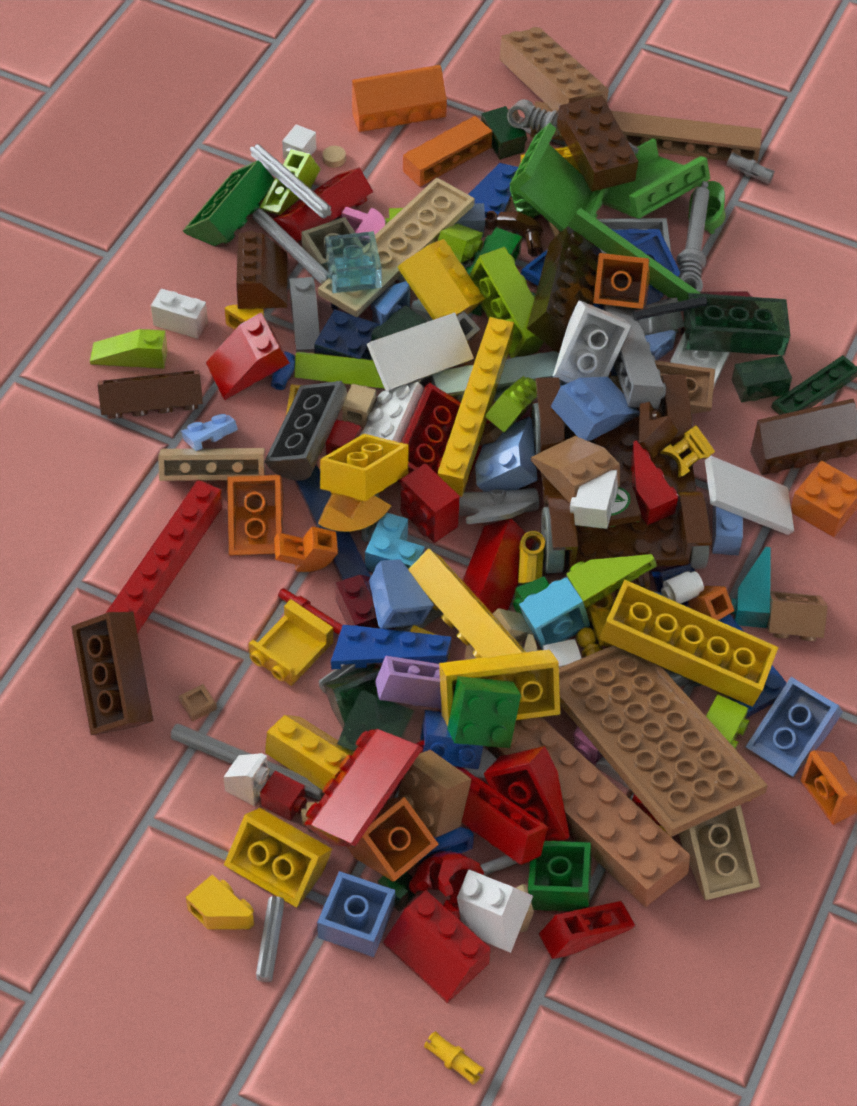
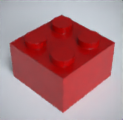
M426 463L401 479V514L417 526L421 535L428 537L433 543H436L458 528L460 496Z

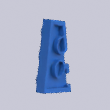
M499 163L468 194L475 198V203H484L485 218H487L486 214L489 211H495L497 216L500 212L507 211L512 199L509 184L518 167Z

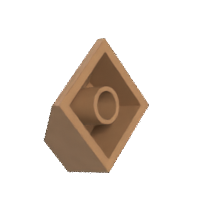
M770 591V616L767 629L769 633H773V636L777 638H789V635H798L800 639L806 641H816V637L824 638L828 606L819 595Z

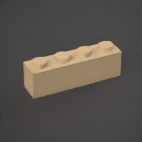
M202 448L198 451L194 449H161L158 455L159 481L227 480V477L265 475V448Z

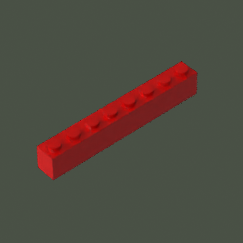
M200 480L196 481L106 613L134 612L138 634L223 508L221 489Z

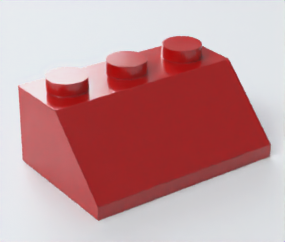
M427 890L404 909L383 941V944L447 1004L490 962L491 948Z

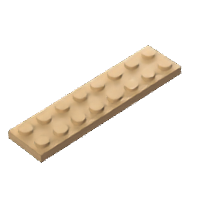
M436 177L318 288V295L357 318L402 275L397 266L429 244L436 242L440 231L453 226L474 206L475 198Z

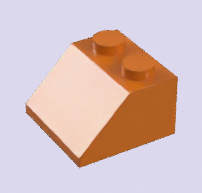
M818 750L810 752L800 781L829 821L834 825L856 814L857 782L850 776L845 763L839 761L832 752Z

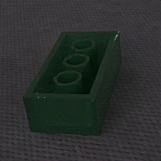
M688 293L687 300L705 296L707 306L684 310L686 350L785 356L791 336L786 299Z

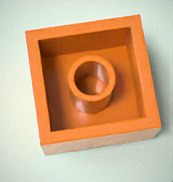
M821 460L794 493L791 504L792 514L835 537L857 510V480Z

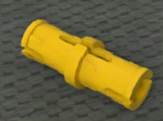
M433 1032L428 1037V1040L431 1042L426 1041L424 1048L444 1061V1066L447 1069H454L470 1081L472 1085L477 1083L481 1078L478 1074L482 1075L485 1068L465 1055L463 1048L453 1046L440 1036L438 1032Z

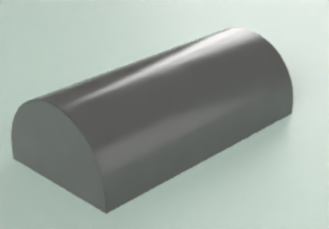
M342 381L301 385L264 461L274 473L286 479L296 481L305 480L311 476L347 397V389Z

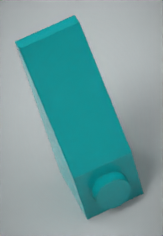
M771 547L764 548L738 587L736 598H731L734 612L730 614H734V620L739 626L767 627L770 616Z

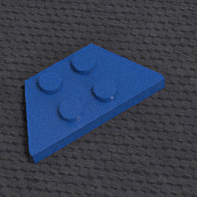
M611 229L677 277L680 275L681 272L660 229ZM650 284L647 305L660 301L664 296L662 292Z

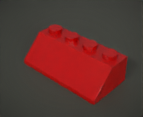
M358 167L335 175L313 190L331 206L330 211L332 213L330 216L321 218L300 199L281 215L275 216L273 220L296 242L302 241V231L329 223L337 217L339 219L342 218V212L345 207L351 208L354 205L358 207L368 201L367 196L373 193V190L362 170Z

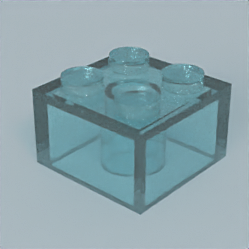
M374 231L325 237L326 262L332 293L382 288V267Z

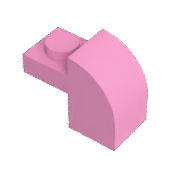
M345 207L342 212V218L346 217L363 245L385 226L383 215L374 208H371L368 214L349 207Z

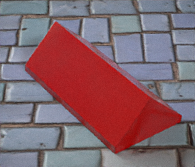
M511 518L484 526L462 580L492 614L498 608L509 610L515 590L518 587L519 545L526 532ZM528 539L525 541V546L527 549L532 550L534 540Z

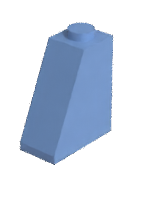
M401 559L384 560L376 565L375 571L369 579L378 626L386 629L423 624L434 604Z

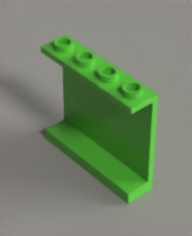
M549 123L534 136L509 185L562 232L579 208H582L596 218L598 216L596 211L603 204L601 200L609 190L605 188L591 192L583 175L549 144L556 131V128Z
M652 138L637 147L639 150L637 154L635 153V156L639 162L635 181L607 188L609 191L601 201L603 205L640 219L701 185L703 181L710 180L707 158L700 156L685 165L676 163L658 155L656 139Z

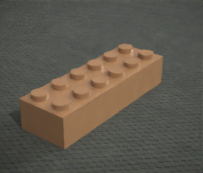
M532 27L530 30L513 31L510 34L501 35L499 60L553 111H558L559 105L603 95L607 103L609 89L540 27Z

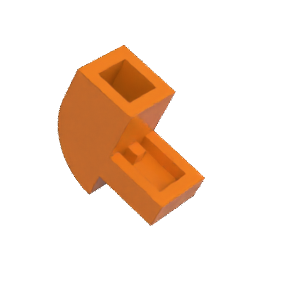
M312 526L303 538L278 533L274 538L275 559L295 564V571L297 572L320 570L329 565L338 554L335 531Z

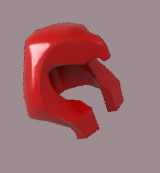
M440 851L427 857L418 866L414 877L409 883V889L413 894H416L418 891L440 890L446 897H450V900H446L443 906L460 919L457 897L469 869L481 875H484V871L480 863L464 854Z

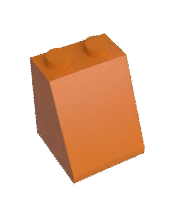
M599 253L593 303L643 309L647 305L650 281L649 258Z
M398 797L387 800L356 847H346L355 859L391 881H395L439 844L405 797Z

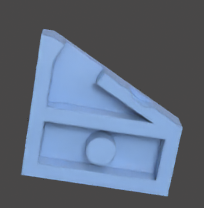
M219 414L213 416L211 421L189 424L187 429L181 430L183 440L195 451L203 448L201 442L211 439V442H216L222 437L237 431L238 428L236 421L231 416Z

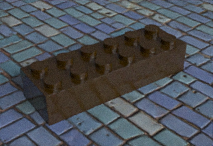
M569 226L549 243L527 326L530 332L558 353H560L567 325L578 301L580 300L593 306L599 253H602L597 246L590 244L583 236Z

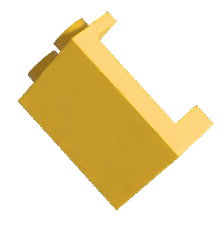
M290 599L284 606V616L258 643L254 640L248 643L250 659L255 665L268 669L277 680L285 681L292 686L333 644V627Z

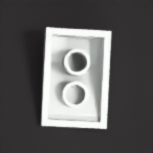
M579 300L567 325L553 377H559V380L567 383L584 377H608L632 325L621 317Z

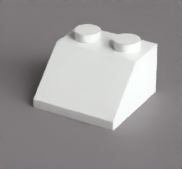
M468 869L457 897L461 922L482 941L511 953L533 896Z

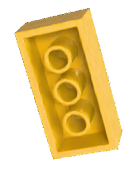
M550 649L439 663L441 711L447 726L458 676L514 682L521 693L516 720L560 715L559 661Z

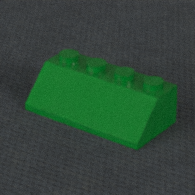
M259 160L232 172L184 228L183 232L212 246L229 243L236 236L234 232L247 223V216L254 213L260 207L259 202L265 198L275 178Z

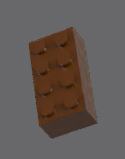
M603 95L559 105L557 127L591 192L635 181L639 161Z

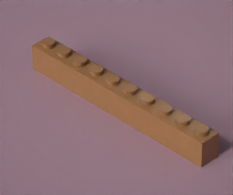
M535 101L534 106H536V109L539 107L542 110H547V112L553 111L545 102ZM611 111L625 138L635 147L653 138L656 139L658 153L690 157L703 156L707 159L728 161L730 155L734 152L745 159H753L758 162L762 129ZM536 129L531 130L530 137H534L539 132ZM560 135L552 137V140L564 141Z

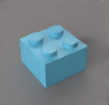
M567 577L552 582L546 589L537 594L529 595L519 604L524 619L542 650L543 645L565 641L577 634L580 629L591 626L584 603Z

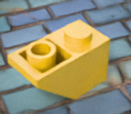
M213 874L186 896L188 911L207 929H251L254 926V910L245 899L239 900L233 894L234 891L231 886L223 879L219 881Z

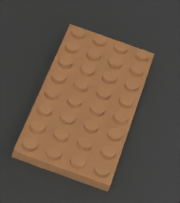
M613 645L559 668L560 706L671 837L766 793L768 785L661 666Z

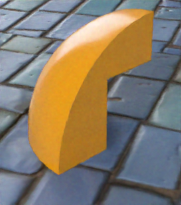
M332 494L321 514L318 524L335 531L349 532L361 530L381 519L390 509L391 505L375 495L367 501H356L353 497Z

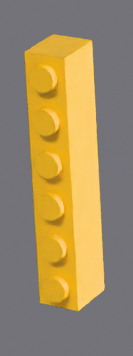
M428 549L408 569L434 604L433 608L436 611L440 609L443 612L441 616L443 621L451 628L456 627L458 629L457 637L465 645H472L475 649L472 653L476 658L526 652L444 559L434 551Z

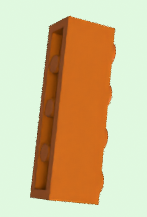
M473 116L403 154V172L421 187L436 177L447 173L492 147V130L476 116Z

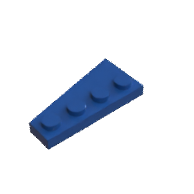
M343 625L331 659V670L341 669V665L355 664V668H367V663H383L385 656L435 664L447 662L451 649V637Z

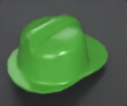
M707 181V189L710 192L704 231L714 234L715 229L721 226L726 218L724 208L725 191L720 183ZM693 193L691 194L690 201H689V215H688V219H689V220H690V213H691Z

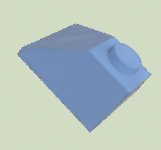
M407 281L388 287L371 304L372 321L380 324V338L397 333L410 316V286Z

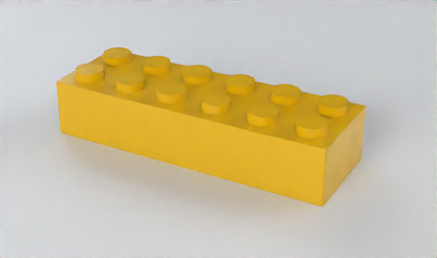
M625 579L598 638L752 707L763 691L778 647Z

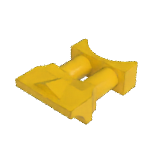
M695 425L685 433L681 441L673 447L671 444L660 451V454L669 455L676 461L678 465V478L690 471L688 468L700 459L705 460L715 450ZM689 448L691 453L681 459L679 455Z

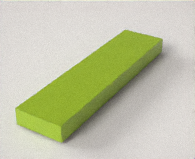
M306 352L295 353L294 378L326 382L342 381L343 384H356L385 389L373 360Z

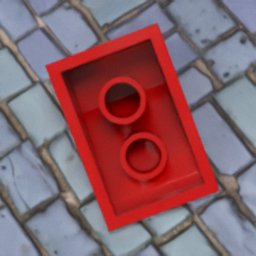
M262 313L241 323L206 361L224 400L290 363L272 327Z
M542 746L499 756L483 773L489 786L548 826L545 841L568 839L569 830L558 771L546 747Z

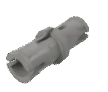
M734 152L730 155L727 162L728 167L744 173V176L748 178L751 176L768 185L775 171L757 164L756 160L745 159Z

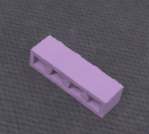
M385 656L375 680L379 700L441 709L439 664Z

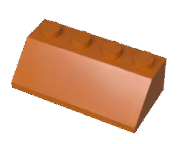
M441 65L352 80V114L359 132L446 117L447 97Z

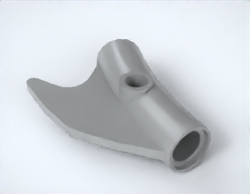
M535 488L464 492L463 496L459 499V515L469 516L466 518L467 524L510 519L524 512H533L539 509V497Z

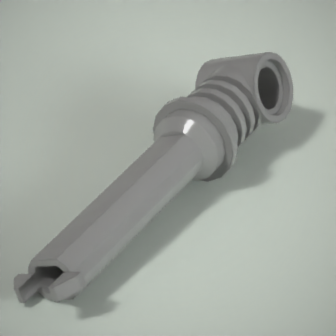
M523 99L513 105L507 113L508 122L515 128L525 127L531 130L536 129L537 132H540L547 124L551 123L556 128L553 137L562 136L557 127V110L547 112V110H542L539 107L536 109L532 102ZM518 110L523 111L525 118L518 114ZM628 142L634 154H637L639 149Z
M705 181L702 182V187H697L693 193L685 250L678 254L676 260L681 272L678 277L699 292L703 288L701 280L702 269L706 266L707 262L706 257L701 252L710 192L707 189L708 182Z

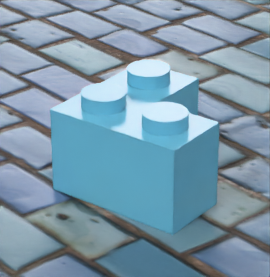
M386 513L379 519L365 551V565L368 572L373 573L380 561L401 559L407 569H409L424 554L425 546L406 541L408 538V518Z

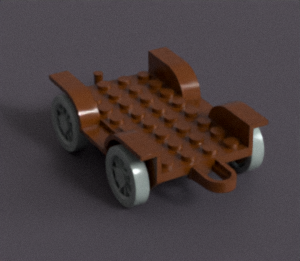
M685 374L662 375L661 380L666 385V394L664 399H661L659 408H654V410H658L661 417L669 416L678 430L677 435L665 447L670 444L673 447L684 438L687 431L693 428ZM559 377L536 378L538 403H534L531 410L535 455L576 436L551 408L560 389ZM640 415L589 441L604 447L619 462L620 482L630 480L631 485V453L633 442L637 440L639 443ZM689 448L679 455L680 458L686 457L691 453V450ZM659 452L651 459L656 468L659 467L662 470L669 486L674 487L677 491L678 501L675 514L649 525L641 517V521L637 523L632 522L615 525V527H608L607 529L598 528L587 530L585 526L575 525L574 513H570V503L541 472L544 498L541 534L545 539L543 551V568L545 573H562L565 565V554L566 563L569 568L582 561L586 563L594 559L652 554L657 566L685 565L688 569H704L708 563L709 546H711L712 540L705 498L702 491H697L693 465L688 468L690 470L688 473L678 478V465L672 457L660 454ZM649 571L638 577L639 586L650 590ZM620 588L614 591L615 597L617 596Z

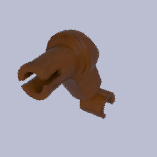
M495 211L487 212L488 220H485V227L492 230L499 225L500 229L515 231L526 239L530 256H538L536 249H538L539 254H542L543 248L540 235L543 229L537 220L520 212H500L498 216Z

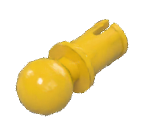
M584 627L579 630L576 639L579 646L584 648L581 652L583 657L603 650L602 645L596 644L598 639L594 629Z

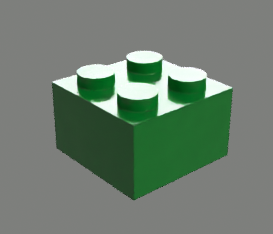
M458 676L447 727L453 742L457 744L510 748L521 693L514 682Z
M544 841L541 856L530 861L528 894L533 896L531 900L533 910L575 911L589 908L592 867L591 842Z

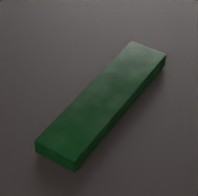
M842 355L773 401L771 408L779 415L812 408L857 377V366Z

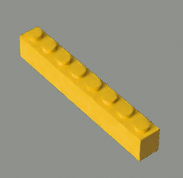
M493 317L489 318L438 470V476L460 497L463 496L487 422L485 415L492 406L512 345L514 322Z

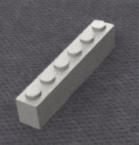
M604 304V311L621 317L632 325L614 362V368L628 407H640L641 403L650 401L653 408L658 409L661 399L665 397L666 385L661 380L660 370L656 367L655 357L651 354L650 344L646 341L645 331L641 328L640 320H634V308Z

